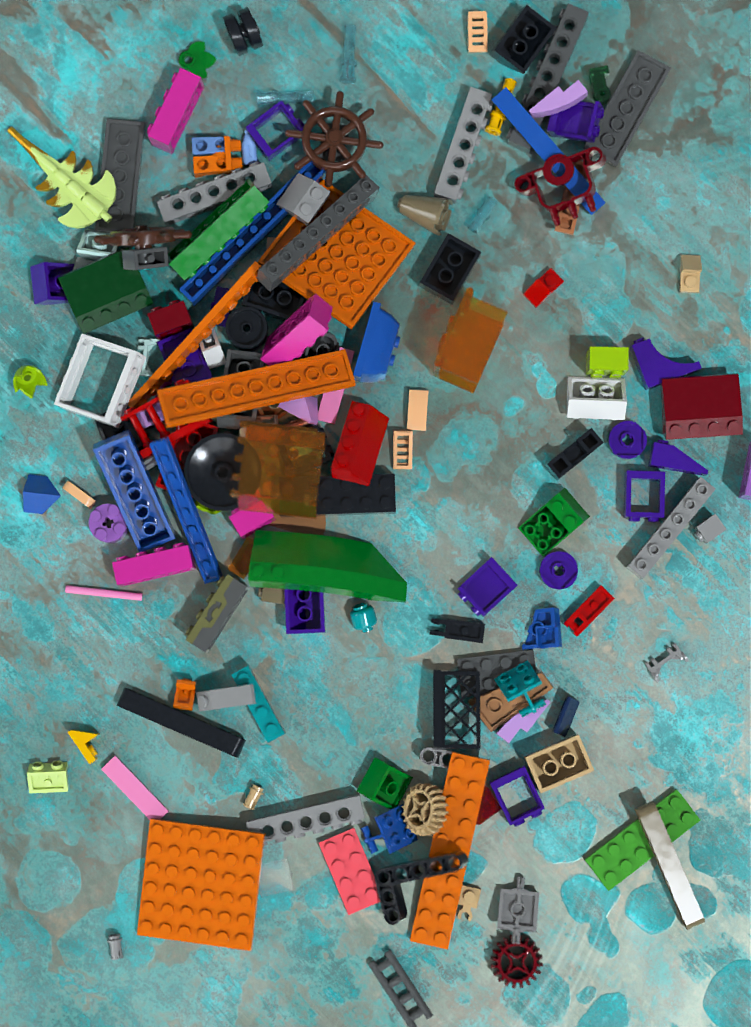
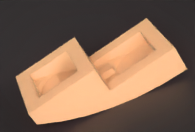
M409 389L407 430L426 431L428 390Z

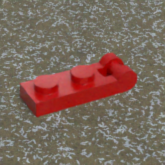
M600 585L563 624L566 627L569 626L577 637L615 598ZM577 617L583 621L580 626L574 621Z

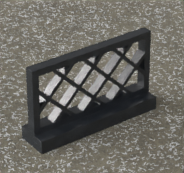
M433 670V750L480 749V671ZM445 676H453L458 682L450 689L445 684ZM467 676H476V684L470 689L463 680ZM460 683L468 690L462 698L453 691ZM450 693L459 700L451 708L445 703V698ZM469 693L476 698V703L471 708L463 701ZM460 702L468 709L462 717L453 711ZM450 712L458 719L452 727L445 722V717ZM470 712L476 717V722L471 727L463 720ZM460 722L468 728L461 737L453 730ZM471 731L476 736V744H467L463 738ZM450 732L458 738L454 744H445V737Z

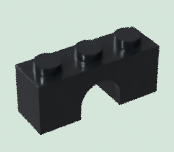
M591 428L547 463L545 467L558 481L604 442Z

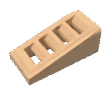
M487 11L468 12V53L487 52ZM472 27H483V29H472ZM472 35H483V37L472 38ZM472 42H483V45L472 46Z
M393 429V469H412V430ZM397 436H408V439H397ZM397 444H408V447H397ZM397 452H408V455H397ZM397 459H408V463H397Z

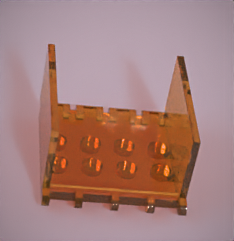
M469 287L465 291L455 316H450L446 333L442 334L439 341L433 375L439 377L440 380L474 394L508 312L474 298V290Z
M240 421L239 426L247 427L246 436L238 437L237 439L238 443L244 444L243 456H235V461L242 462L240 474H232L233 480H239L238 491H230V496L238 497L239 510L316 519L318 487L311 485H319L321 469L314 467H321L322 450H325V433L318 432V429Z

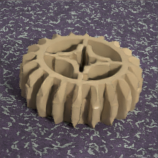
M419 783L416 786L410 787V791L406 792L407 797L403 798L405 803L401 806L404 808V812L401 815L405 816L403 822L407 824V829H410L411 833L419 836H431L439 832V828L444 827L443 822L447 820L445 814L449 813L446 811V806L449 804L444 802L446 796L442 795L443 791L438 789V786L430 783Z

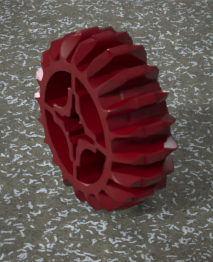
M510 935V942L504 937V945L500 942L497 943L500 950H492L497 956L490 957L492 961H496V963L491 964V968H498L493 974L494 976L501 974L498 981L501 982L505 978V986H508L511 981L512 988L516 987L517 982H519L520 988H523V981H526L529 986L531 985L530 977L534 981L537 980L536 976L533 975L534 972L541 974V971L536 967H543L542 962H537L543 956L540 954L536 955L540 948L536 947L533 949L536 944L534 941L528 945V937L521 941L522 936L520 935V944H516V941L515 944H512V935ZM521 946L524 947V950H521L519 953H513L508 948ZM529 952L532 954L533 959L530 969L524 964V960ZM503 953L509 959V964L504 971L501 968ZM512 957L516 959L522 958L520 962L524 968L518 964L512 965L514 963ZM515 970H521L525 973V975L513 977L509 974Z

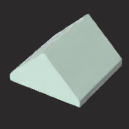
M85 228L77 247V254L81 258L99 260L120 251L121 246L94 242L96 235H109L110 233L96 232L95 230Z

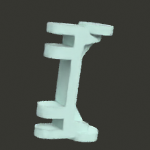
M138 339V342L144 343V346H137V350L143 351V355L146 356L139 376L150 378L153 375L148 366L149 351L161 340Z

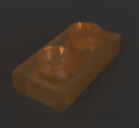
M249 537L246 538L227 569L242 579H245L249 573L254 542Z

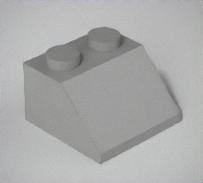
M298 173L276 205L308 226L330 196V191L316 181Z

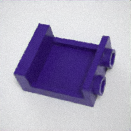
M580 101L564 111L550 115L547 131L552 137L594 143L595 138L600 133L599 121L604 116V108L600 101H595V103Z
M491 557L457 588L459 591L457 595L464 602L467 600L472 605L470 609L477 616L481 614L484 617L518 585Z

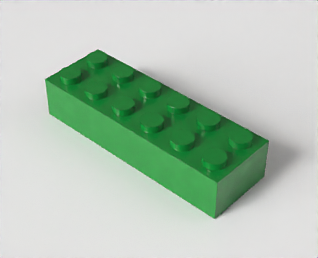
M248 179L191 232L192 236L190 238L183 239L168 253L169 265L184 280L192 278L201 265L205 266L211 260V256L215 252L219 253L224 249L225 243L229 239L233 240L239 235V230L243 226L247 227L250 225L257 213L261 214L268 208V199Z

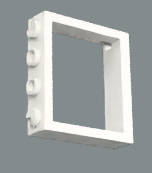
M81 334L73 357L70 359L67 372L63 377V382L57 393L54 405L119 428L121 423L120 417L124 415V411L127 408L146 356L137 351ZM93 346L128 357L105 417L70 405Z

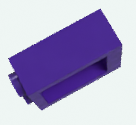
M282 100L245 127L268 161H271L300 138L289 137L272 150L257 131L260 127L282 112L295 130L303 131L304 128L302 120L300 118L296 119L293 116L294 111L288 103L284 104Z
M627 470L625 472L624 518H629L630 522H640V518L648 519V522H659V519L665 517V472ZM632 480L659 481L658 513L631 512Z
M525 766L519 767L489 782L510 826L513 824L515 827L525 823V818L529 816L535 818L543 814L542 810L545 807ZM524 776L537 806L511 818L498 788Z

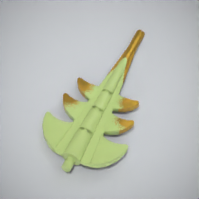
M10 127L7 130L48 175L41 184L36 186V190L46 192L57 187L59 188L58 193L47 200L46 204L53 207L73 204L67 214L58 218L61 224L79 229L88 227L102 218L107 223L112 220V216L107 212L115 201L117 189L115 180L108 170L105 171L98 183L91 185L93 167L90 160L86 161V164L80 171L74 173L73 170L76 166V154L74 151H71L66 160L59 163L24 138L15 128Z

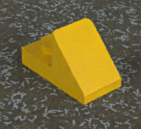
M70 730L68 734L88 763L92 764L98 760L96 756L98 754L97 750L92 744L89 746L88 742L100 734Z

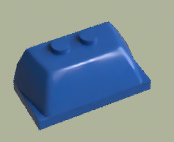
M373 301L353 373L355 381L361 383H375L386 378L389 366L394 364L396 356L393 355L394 347L398 348L401 338L398 337L400 323L392 314L381 309V303Z

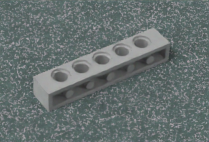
M470 87L434 192V197L451 199L453 204H456L457 199L461 200L464 191L461 188L462 183L467 182L470 174L467 168L469 164L473 165L476 156L473 151L475 146L479 147L482 138L479 135L480 130L485 129L488 118H485L487 111L491 112L494 103L491 100V93ZM480 108L482 113L476 115L472 112V109ZM468 125H473L476 128V130L474 132H468L466 130V127ZM461 143H467L469 144L470 148L467 150H462L459 145ZM460 160L464 165L461 168H457L453 163ZM455 178L458 183L452 186L448 184L447 180Z
M254 162L249 165V168L243 170L242 168L235 169L227 176H216L213 178V181L208 183L206 181L200 182L192 189H181L178 191V194L173 196L170 194L162 196L157 201L165 225L169 226L218 208L245 183L247 176L255 177L253 183L261 192L272 188V182L264 162ZM234 182L237 184V187L234 190H229L227 185ZM212 189L219 190V194L217 196L213 197L209 195ZM199 195L202 197L200 202H192L194 196ZM175 203H184L181 209H174Z
M699 477L626 568L639 579H643L716 488L702 477Z
M359 794L249 820L246 822L248 831L264 833L263 828L266 825L273 827L274 833L271 836L265 835L264 846L268 845L267 841L275 840V843L286 841L288 836L294 835V839L304 837L305 832L309 831L317 834L324 832L326 827H332V830L342 828L343 823L350 822L351 825L362 823L365 814ZM342 807L347 808L350 812L346 818L339 816L338 811ZM328 812L331 816L330 821L322 822L320 814ZM302 817H310L312 824L309 827L303 826L301 824ZM284 821L292 823L293 829L291 831H285L282 828Z

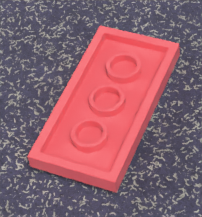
M355 828L319 842L348 915L380 902L375 875Z

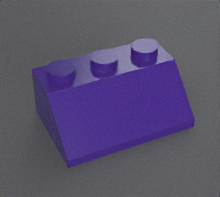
M284 589L286 634L326 633L324 593Z

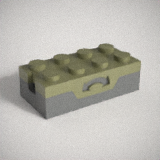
M228 574L226 577L222 576L216 585L219 587L216 593L212 592L206 600L208 603L205 610L201 609L196 616L198 621L195 626L191 625L185 633L188 636L186 641L205 653H209L249 587Z

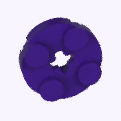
M622 421L614 426L609 433L608 445L613 455L621 459H633L639 456L645 449L647 435L644 429L636 422ZM626 435L633 439V442H630L629 445L622 442Z
M557 551L548 554L542 560L539 573L545 585L552 589L561 590L570 587L575 582L578 575V566L573 556L566 552ZM555 566H563L562 576L560 574H554Z

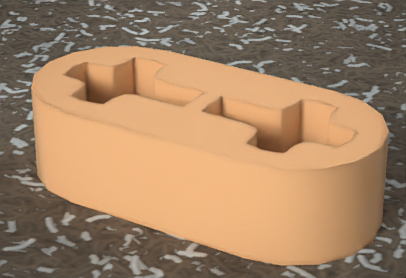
M68 480L62 487L90 509L97 502Z

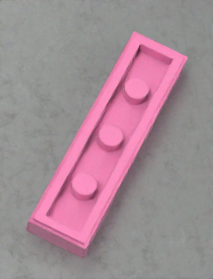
M345 349L351 366L355 351ZM345 389L323 393L318 411V421L335 425Z
M116 755L101 769L149 820L151 818L161 819L169 812Z

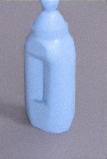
M245 130L241 149L243 163L245 166H249L257 162V152L254 140Z

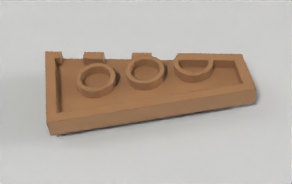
M542 671L536 673L542 684L527 692L532 703L553 689V685ZM500 688L480 695V719L492 732L518 714L519 710L529 705L523 694L508 702ZM476 698L468 700L471 707L476 703Z

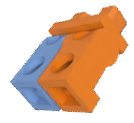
M230 136L192 138L195 178L207 175L231 174L235 169H243L242 157L231 158V152H241V140L230 139Z

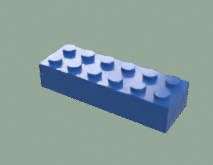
M130 429L95 443L93 451L138 551L144 552L174 540V528Z

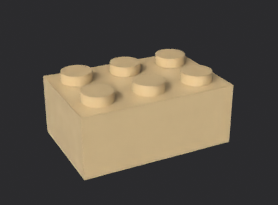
M579 734L524 756L540 794L594 771Z

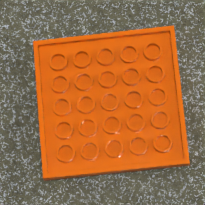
M324 179L319 184L330 191V196L311 223L344 194L334 186L326 187ZM364 208L282 282L306 299H310L316 293L333 307L331 316L352 330L416 243ZM292 217L257 263L263 266L307 226L295 217Z
M151 818L137 935L251 951L253 947L265 833Z

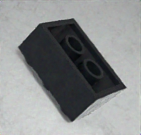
M526 5L520 10L490 55L504 66L524 74L557 27Z

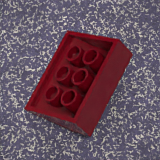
M738 373L661 378L663 435L666 440L743 435V414Z

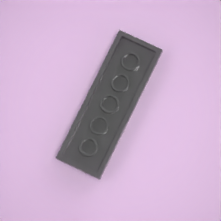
M638 50L605 108L603 118L599 121V136L595 138L594 143L587 142L583 150L598 147L605 154L606 162L617 167L671 67Z
M107 119L100 180L105 171L108 170L115 180L117 191L115 201L107 212L112 216V220L108 223L103 218L97 220L95 223L96 232L110 233L114 230L134 228L145 122Z

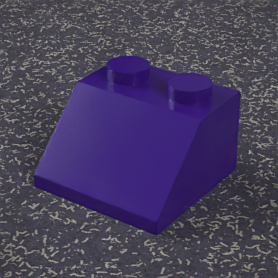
M42 262L31 266L34 304L54 305L69 303L58 277L73 271L75 264Z

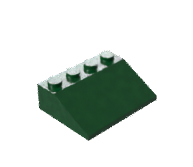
M122 250L58 277L83 334L154 304L140 271L123 269Z

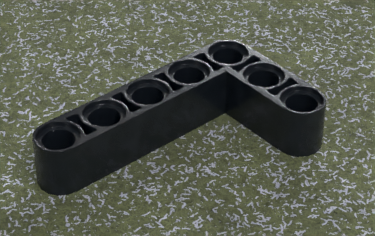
M455 851L394 864L378 870L375 873V883L385 921L390 925H395L407 917V908L400 883L456 872L468 864L467 854L463 851ZM454 857L459 860V866L455 864ZM437 861H439V862L441 863V866H442L441 869H439V868L437 867V865H436V862H437ZM419 865L423 867L424 873L419 870ZM401 869L405 870L406 877L402 875ZM384 872L388 874V880L385 879ZM389 891L393 894V899L389 897ZM393 911L397 912L398 918L394 916Z

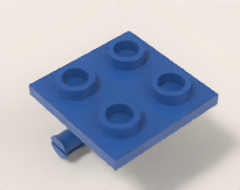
M403 804L375 817L381 832L380 834L372 836L368 825L360 828L365 837L364 842L367 843L371 854L379 851L375 844V839L383 837L389 854L418 840L416 834L411 833V830L407 829V824L403 822L405 816L401 815L404 812V808L401 807Z

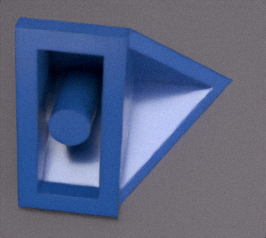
M28 475L23 490L24 512L43 514L61 497L48 476Z

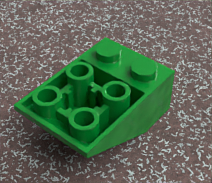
M564 488L518 528L544 557L590 516L569 491Z

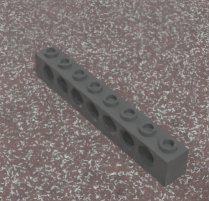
M569 3L566 9L562 8L558 17L561 20L559 26L555 25L557 28L551 35L553 40L551 43L547 42L543 52L546 56L544 60L540 59L536 70L539 72L536 77H532L528 86L531 90L529 94L525 93L521 102L526 111L534 107L558 87L588 18V11ZM571 24L574 29L567 30L564 25ZM564 41L566 46L559 47L557 42ZM557 58L559 63L552 64L549 59ZM549 75L551 80L544 81L542 76ZM538 91L542 92L544 94V97L540 99L536 98L534 93ZM544 117L533 119L541 126ZM510 127L506 137L509 139L508 145L529 154L532 146L515 127Z
M367 175L365 178L360 179L265 263L258 271L257 280L271 292L377 197L380 187Z

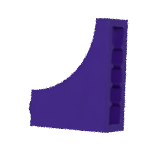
M637 339L633 341L634 344L630 347L645 390L661 385V378L684 377L702 369L699 361L694 363H678L665 358L656 350L650 339Z

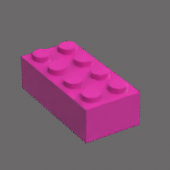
M182 68L179 69L178 73H174L171 80L173 84L170 90H166L163 97L165 101L162 107L159 106L156 110L154 124L151 123L147 129L151 145L170 154H173L204 89L200 76Z
M315 293L267 337L260 360L270 366L292 361L295 357L299 358L305 348L311 347L319 336H324L327 333L333 307Z
M178 543L174 544L172 549L161 547L154 549L155 553L151 554L144 551L136 553V557L133 558L128 556L116 558L117 561L112 562L117 585L123 587L196 570L190 546Z

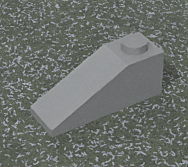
M253 684L197 692L199 712L256 704Z

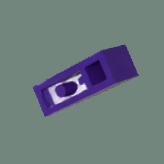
M658 440L652 444L648 467L701 476L708 475L707 469L674 445H669V441Z

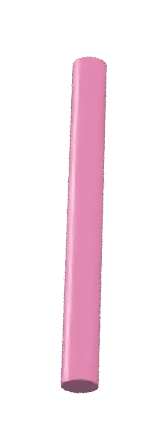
M66 585L65 593L138 601H142L143 593L70 585Z

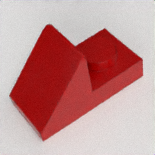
M550 268L523 295L537 308L564 281Z

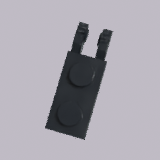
M431 619L433 624L446 625L445 632L430 630L429 635L483 643L485 624L452 619Z

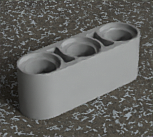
M425 747L420 752V759L427 765L448 768L449 765L442 762V757L445 754H451L452 751L444 749L433 750V747ZM427 750L434 753V758L431 761H425L423 758V754Z

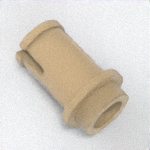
M256 784L249 788L250 792L243 803L245 807L252 810L255 809L260 796L264 794V789Z

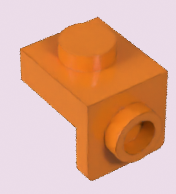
M177 679L173 703L174 709L193 710L196 682L190 679Z

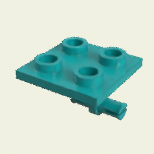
M528 660L494 678L508 702L522 694L525 696L529 706L519 710L522 718L532 712L533 714L536 713L537 709L546 705L543 698L532 703L527 694L528 691L542 684V681Z

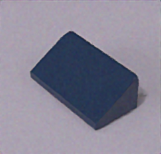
M569 696L565 698L552 730L554 733L564 737L567 736L580 703L578 700Z

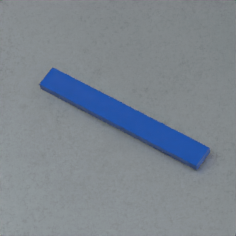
M506 87L492 99L494 104L545 162L553 155H564ZM557 163L552 167V171L558 177L565 173V165L562 163ZM574 166L573 177L565 186L574 196H578L588 190L589 183ZM595 192L593 199L597 211L606 202ZM586 201L581 203L590 215L596 212L590 211Z
M169 437L151 441L149 445L205 584L219 581L223 574Z

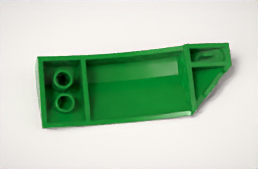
M255 531L248 575L250 587L313 591L372 601L406 603L407 582L371 543L316 534Z

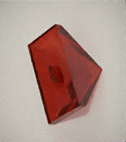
M486 785L484 786L478 812L477 825H481L501 810L500 805Z

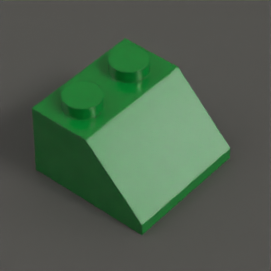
M375 757L357 792L391 810L399 805L413 777Z

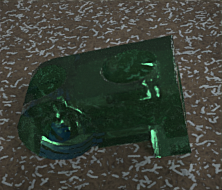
M608 65L591 68L588 71L594 102L600 101L602 105L606 104L611 96V91L607 87L605 79L609 75Z

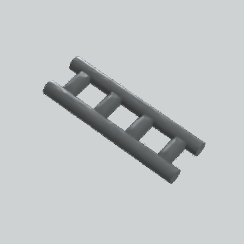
M390 949L384 953L387 957L386 960L378 965L373 960L368 965L407 1026L417 1027L414 1022L422 1015L429 1019L433 1014ZM392 965L398 975L388 981L382 971ZM403 982L408 992L398 997L393 987ZM413 998L419 1008L409 1014L403 1004Z

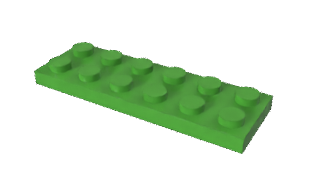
M677 789L656 804L671 842L701 821ZM637 818L584 860L606 889L610 891L653 858L654 855Z

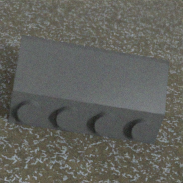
M228 349L223 376L264 367L265 363L260 360L262 353ZM258 408L217 417L218 428L237 430L256 422Z

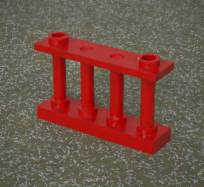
M183 378L175 382L174 385L179 386L192 382L191 380L185 381ZM158 397L136 409L134 407L124 411L125 415L120 417L122 421L130 419L144 444L142 446L144 449L139 451L142 458L151 456L153 452L149 445L151 441L136 416L139 413L147 410L161 435L159 438L169 437L171 444L213 421L210 418L183 424L176 427L177 431L173 433L167 432L153 405L159 403Z

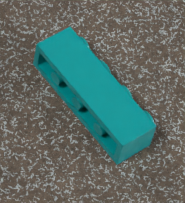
M248 665L231 674L237 686L253 684L256 704H249L247 706L267 743L284 735L286 732L251 667Z

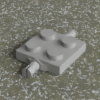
M517 877L516 888L511 890L500 889L497 929L513 932L512 944H515L516 936V944H520V933L536 932L539 892H531L524 889V877L521 879V885L520 877Z

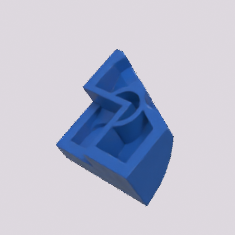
M558 608L535 610L533 623L529 626V634L525 644L522 645V650L562 647Z

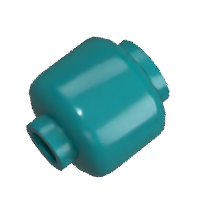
M365 602L353 606V610L350 612L353 627L356 630H362L363 633L373 630L372 626L377 623L373 606L367 605Z

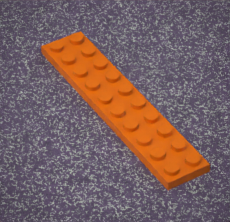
M344 349L157 390V395L166 428L350 388L354 387L356 382L346 350Z
M452 751L442 795L446 796L444 802L449 804L446 806V811L449 813L445 814L447 820L443 822L444 827L439 828V832L433 835L428 857L455 851H463L469 857L490 759ZM454 857L455 864L459 866V860ZM437 861L436 865L439 869H441V863ZM466 867L456 872L423 878L410 941L448 950Z

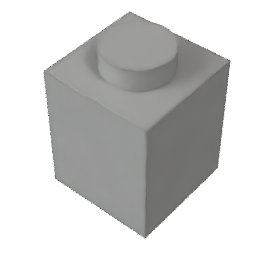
M714 514L696 526L694 534L700 542L703 541L706 544L724 532L726 528L717 515Z

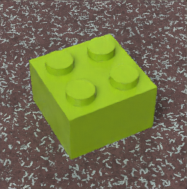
M590 346L586 352V375H591V378H602V375H610L611 379H620L628 371L629 347Z

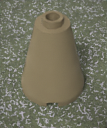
M405 195L399 199L398 208L401 214L435 235L441 236L440 231H445L452 210H449V205L453 206L451 199Z

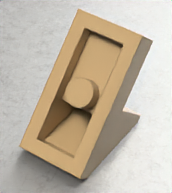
M681 255L679 293H699L700 273L702 272L700 255Z

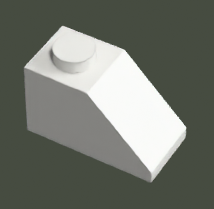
M213 328L210 336L199 343L209 369L226 363L224 352L215 328Z

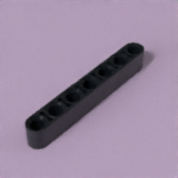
M125 687L117 703L118 707L236 758H239L246 742L245 739Z

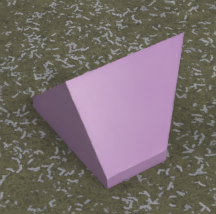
M309 396L282 402L278 405L279 408L309 424L317 425L318 399L316 397Z

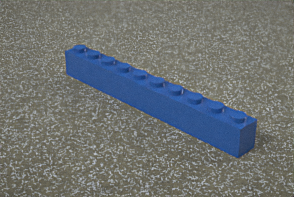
M311 162L298 172L317 183H320L326 176V171L317 168ZM296 175L269 200L268 208L263 213H257L250 225L247 227L243 226L236 238L233 240L229 239L225 243L224 249L219 253L216 252L211 257V260L205 266H202L179 289L181 294L193 306H196L289 214L276 204Z

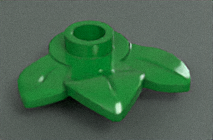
M205 42L191 44L189 49L183 51L179 56L180 66L200 76L202 79L207 78L206 69L212 67L217 61L212 54L205 52ZM191 58L192 61L190 63H186L185 59Z

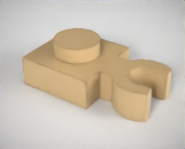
M462 884L458 904L463 905V907L458 911V919H461L463 912H467L469 914L468 921H471V908L477 909L481 889Z

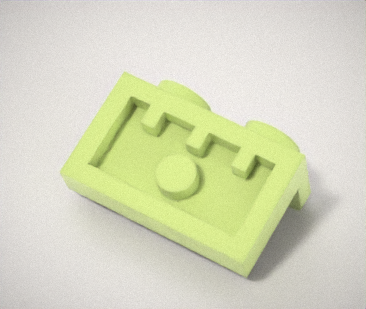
M34 762L29 764L27 771L29 793L68 792V762Z

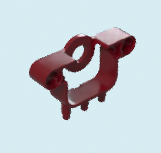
M591 147L568 157L556 154L549 157L543 167L517 177L514 185L516 190L523 196H531L537 193L541 205L550 212L555 226H559L560 218L558 212L569 208L572 218L576 219L578 218L576 205L586 201L590 211H596L593 199L596 186L591 171L604 166L606 156L598 147ZM595 154H600L597 161H592V157ZM583 160V167L589 182L588 190L583 194L572 197L568 201L548 206L541 187L537 184V178L544 176L546 181L552 185H564L573 177L575 171L573 162L576 163ZM557 163L564 164L566 169L565 173L560 177H555L552 174V167ZM528 182V187L522 190L523 183Z

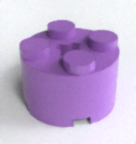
M102 504L90 513L89 529L98 540L105 543H117L126 536L129 529L117 505ZM108 519L114 521L111 524V528L105 526Z

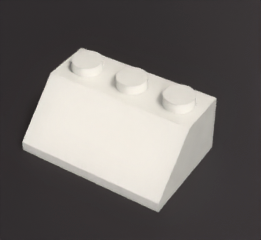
M568 376L567 418L625 420L627 406L625 378Z

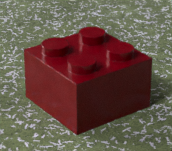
M174 300L169 303V306L164 308L158 306L151 309V312L148 313L154 334L159 340L189 328H195L184 300Z

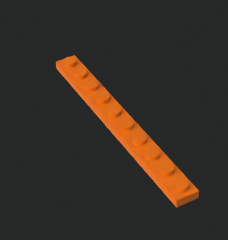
M255 261L135 393L129 400L128 406L130 408L134 407L136 409L147 403L151 396L156 395L157 390L161 389L160 386L170 380L173 372L186 362L187 356L190 353H194L198 349L199 343L210 336L216 324L219 325L224 320L226 313L229 310H233L238 304L237 301L249 293L250 287L254 282H258V271L262 267L259 263Z

